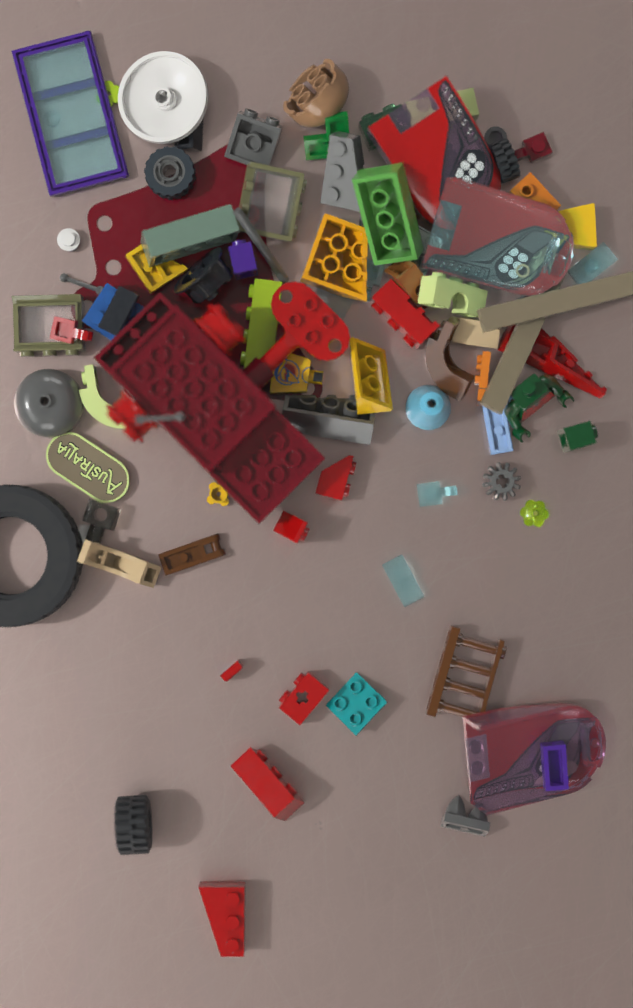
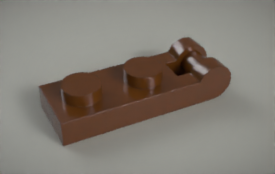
M219 533L158 554L165 576L226 555L224 548H221L219 542L221 540ZM211 544L213 552L207 554L204 545Z

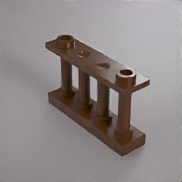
M450 625L425 711L426 715L436 717L437 712L441 713L443 711L463 717L484 712L499 660L504 659L507 646H504L505 641L498 639L495 646L467 638L460 633L459 627ZM462 645L494 654L490 668L456 658L457 656L453 655L455 647ZM456 667L487 676L484 690L451 681L447 677L449 668L453 669ZM447 689L481 698L478 711L445 703L441 699L443 690L447 691Z

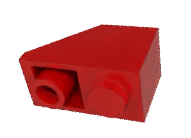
M348 455L322 470L315 494L342 501L343 496L348 497L351 484L347 483L349 474L354 475L357 462L353 461L354 456Z
M283 510L273 531L298 543L299 540H305L310 529L306 527L307 522Z

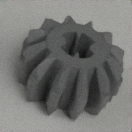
M497 462L496 470L492 466L488 467V471L492 475L483 474V478L489 479V482L483 483L482 486L491 487L486 492L487 495L495 491L494 500H498L501 493L503 501H506L508 499L507 492L510 496L514 497L516 494L512 488L520 489L521 487L519 484L514 483V481L521 480V476L513 477V474L517 472V468H513L509 472V463H505L502 470L501 463ZM499 475H502L503 479H507L504 488H502L501 484L497 485L496 480L500 479Z

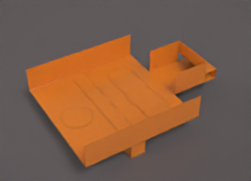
M483 351L482 355H477L475 372H480V375H475L474 385H478L477 401L480 402L488 383L491 352Z

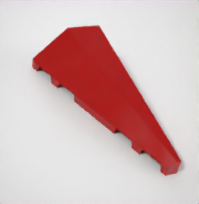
M516 325L506 328L498 351L504 352ZM541 328L526 360V364L599 399L606 394L607 388L605 386L600 387L591 378L593 374L589 370L585 372L577 364L578 359L554 335L550 337Z

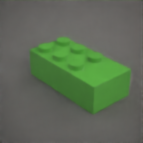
M403 163L358 170L352 182L374 266L418 260L424 247Z

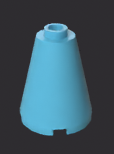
M419 386L407 398L406 414L410 422L420 429H437L449 418L451 412L450 399L437 386ZM431 401L434 404V408L428 407L427 402Z

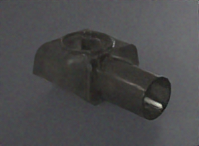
M89 498L82 521L90 523L85 539L101 543L105 529L115 530L121 509ZM100 508L105 509L107 512V518L104 521H100L96 517V512Z

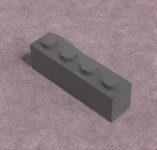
M285 395L282 415L301 434L370 445L375 413L357 415L355 395H350L349 398H337L336 395H327L324 398H317L315 395Z

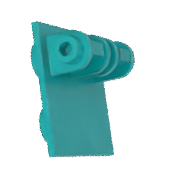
M356 672L326 706L357 736L388 702Z

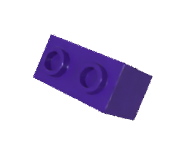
M246 240L232 242L233 246L228 248L236 280L257 276L258 271L251 242H246Z

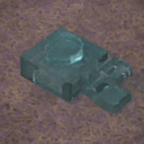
M367 259V301L369 302L373 286L380 287L385 264L374 266L373 260Z
M439 481L417 484L420 507L442 504V497L457 495L456 486L440 488Z

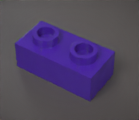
M563 740L540 742L543 788L546 791L569 789L566 744Z

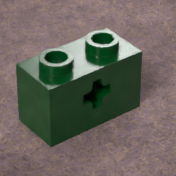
M591 421L557 431L563 453L597 443L598 432L596 426L591 425Z

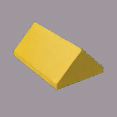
M350 338V358L357 415L393 410L385 350L357 338Z

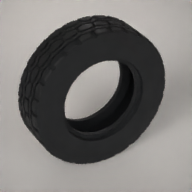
M6 484L0 485V519L18 517L31 523L42 535L47 548L45 571L32 588L20 594L0 592V627H18L35 623L50 616L69 599L79 582L83 564L77 561L83 542L73 517L56 499L31 487Z

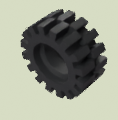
M505 138L488 145L499 168L501 183L519 178L521 176L520 167L509 140Z

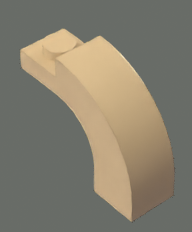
M86 539L77 560L82 564L114 573L154 588L162 568L134 555Z

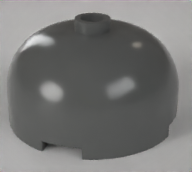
M55 369L37 370L25 377L16 390L14 397L16 416L28 431L41 437L54 438L70 432L78 425L83 413L84 405L79 395L81 388L72 377L62 371ZM44 397H47L49 403L44 406Z

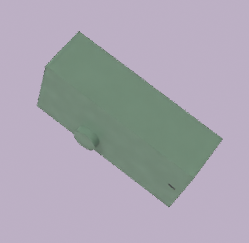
M229 204L142 231L141 245L148 265L152 267L236 241L240 230L233 214L232 206Z

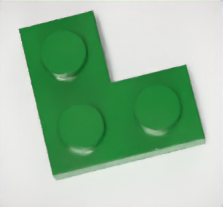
M347 111L338 112L331 117L325 118V134L303 136L306 160L327 158L330 135L337 131L349 133Z

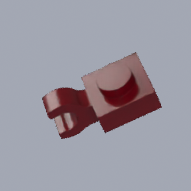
M544 132L523 140V148L514 150L517 162L528 157L530 163L553 153Z

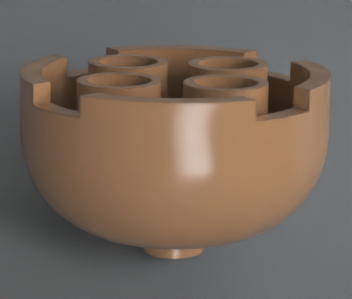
M324 59L323 64L317 67L314 64L311 65L289 89V91H292V94L288 101H284L283 109L296 123L304 127L313 128L324 125L325 118L340 112L347 101L349 83L345 73L331 59ZM308 81L313 86V89L316 91V93H312L302 83Z

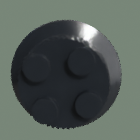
M217 247L196 261L179 279L174 287V293L180 294L185 292L194 303L199 304L206 299L208 301L214 299L219 293L217 289L221 285L228 283L233 277L231 269L220 259L223 250Z

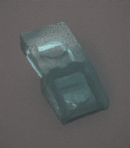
M402 554L382 565L404 608L424 597Z

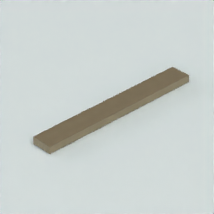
M555 246L549 257L546 259L544 266L554 256V254L560 246ZM570 253L563 274L552 286L530 296L560 289L575 255ZM546 317L515 326L481 399V405L498 415L503 413Z
M633 271L478 309L477 314L482 331L485 333L633 296Z

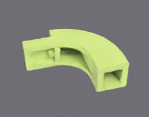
M93 364L84 366L85 372H81L83 385H87V389L79 390L84 407L96 420L104 425L124 430L126 427L122 423L117 425L106 415L109 410L105 406L108 403L103 399L99 390L96 366Z

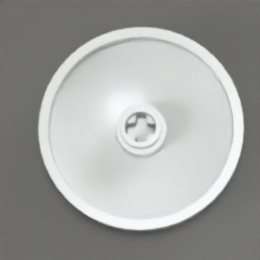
M170 51L154 52L138 59L125 73L119 87L118 107L123 121L138 137L151 143L169 144L182 140L199 126L208 106V87L202 72L187 57Z

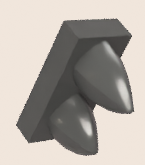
M460 796L455 797L448 805L442 817L440 827L485 837L489 832L490 822H488L484 808L478 805L470 812L468 817H465L464 803Z

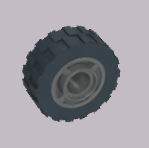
M166 146L162 149H157L155 153L149 156V160L145 163L146 168H144L145 179L156 195L163 199L173 200L174 198L179 199L181 196L187 195L188 191L192 190L193 184L196 181V169L190 156L184 150L173 146ZM172 168L176 170V173L173 177H165V173L168 169Z

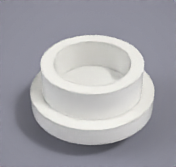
M66 228L58 234L57 243L64 251H74L80 244V236L75 230Z

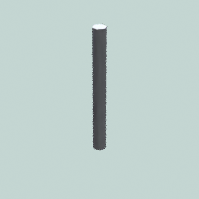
M240 207L235 209L233 214L279 281L283 284L289 281L288 276Z

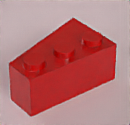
M392 279L371 297L370 301L373 304L370 306L378 315L383 313L388 318L386 323L395 332L399 330L404 335L402 339L410 348L414 346L418 349L440 326L436 321L432 322L425 315V310L418 307L411 300V297Z
M250 747L231 767L274 818L286 821L305 802L297 795L296 789L290 783L287 784L282 778L283 774L275 766L272 767L267 762L269 758L261 749L256 750Z
M200 882L198 888L220 956L244 957L245 882Z

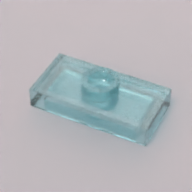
M603 242L567 272L577 284L590 282L618 259Z

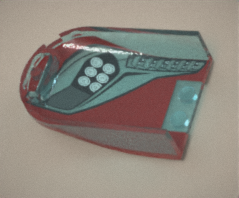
M447 177L421 267L510 293L533 296L544 293V291L554 285L556 286L564 278L572 262L574 241L572 232L569 231L564 217L554 208L464 179Z

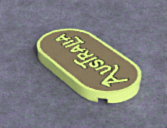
M67 432L54 437L48 444L46 460L50 469L93 499L103 503H110L121 499L127 493L130 479L126 466L83 436Z

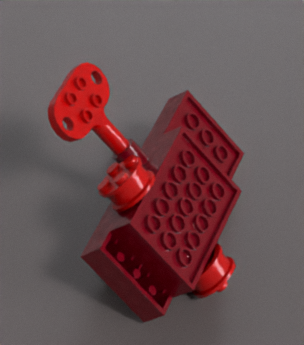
M295 281L285 283L277 288L271 301L272 314L284 328V335L260 359L255 357L241 371L228 357L232 355L230 351L239 342L244 343L246 341L243 337L244 330L236 321L231 323L227 319L226 311L219 304L215 307L209 304L207 306L208 311L200 319L195 318L192 322L160 292L94 357L135 400L133 401L122 390L120 398L112 405L107 404L105 406L109 410L106 415L115 424L119 425L122 423L126 427L123 432L133 442L139 440L143 443V437L152 428L157 429L159 426L154 421L144 422L139 425L135 422L137 415L149 417L148 414L150 416L176 415L178 412L184 413L185 419L183 421L175 419L156 422L260 524L325 460V457L276 409V405L261 389L275 376L272 372L297 348L301 347L317 360L326 362L336 360L342 356L349 345V329L344 321L310 287ZM289 291L293 296L292 300L289 303H283L279 299L281 292ZM338 340L342 346L339 352L330 351L328 347L330 341Z

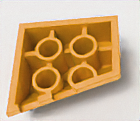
M324 213L300 282L344 298L367 302L368 240L365 228Z

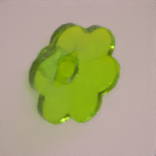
M528 500L525 503V507L521 508L520 515L524 518L523 522L526 526L534 525L535 527H540L543 525L544 520L548 518L549 512L545 509L543 501L535 502Z

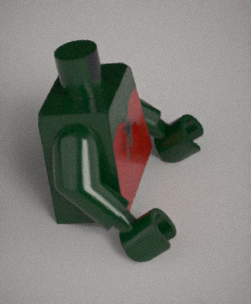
M535 373L513 389L504 408L505 416L513 428L512 435L523 443V434L527 437L531 436L530 431L521 426L523 421L553 397L557 396L556 398L560 404L567 408L564 402L569 398L574 402L573 396L567 390H563L564 388L552 375L546 374L538 377Z

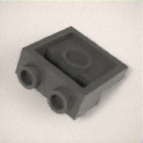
M247 108L244 112L240 111L237 114L224 157L246 165L250 162L270 166L283 126L279 125L280 120L267 116L265 120L257 117L258 112Z

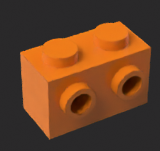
M531 172L508 193L510 196L546 205L555 212L561 207V204Z

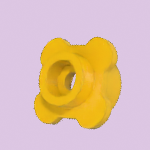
M216 482L210 483L207 502L209 504L219 503L222 506L228 505V493L220 485H217Z

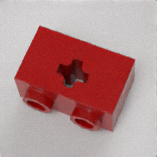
M309 671L305 675L301 672L293 682L296 685L291 692L286 690L278 700L281 702L279 709L298 725L302 724L329 691V688ZM306 691V698L308 700H301L299 702L297 693H304Z

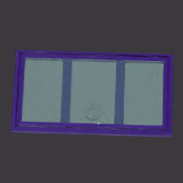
M85 31L12 50L49 196L53 197L129 177L92 32Z

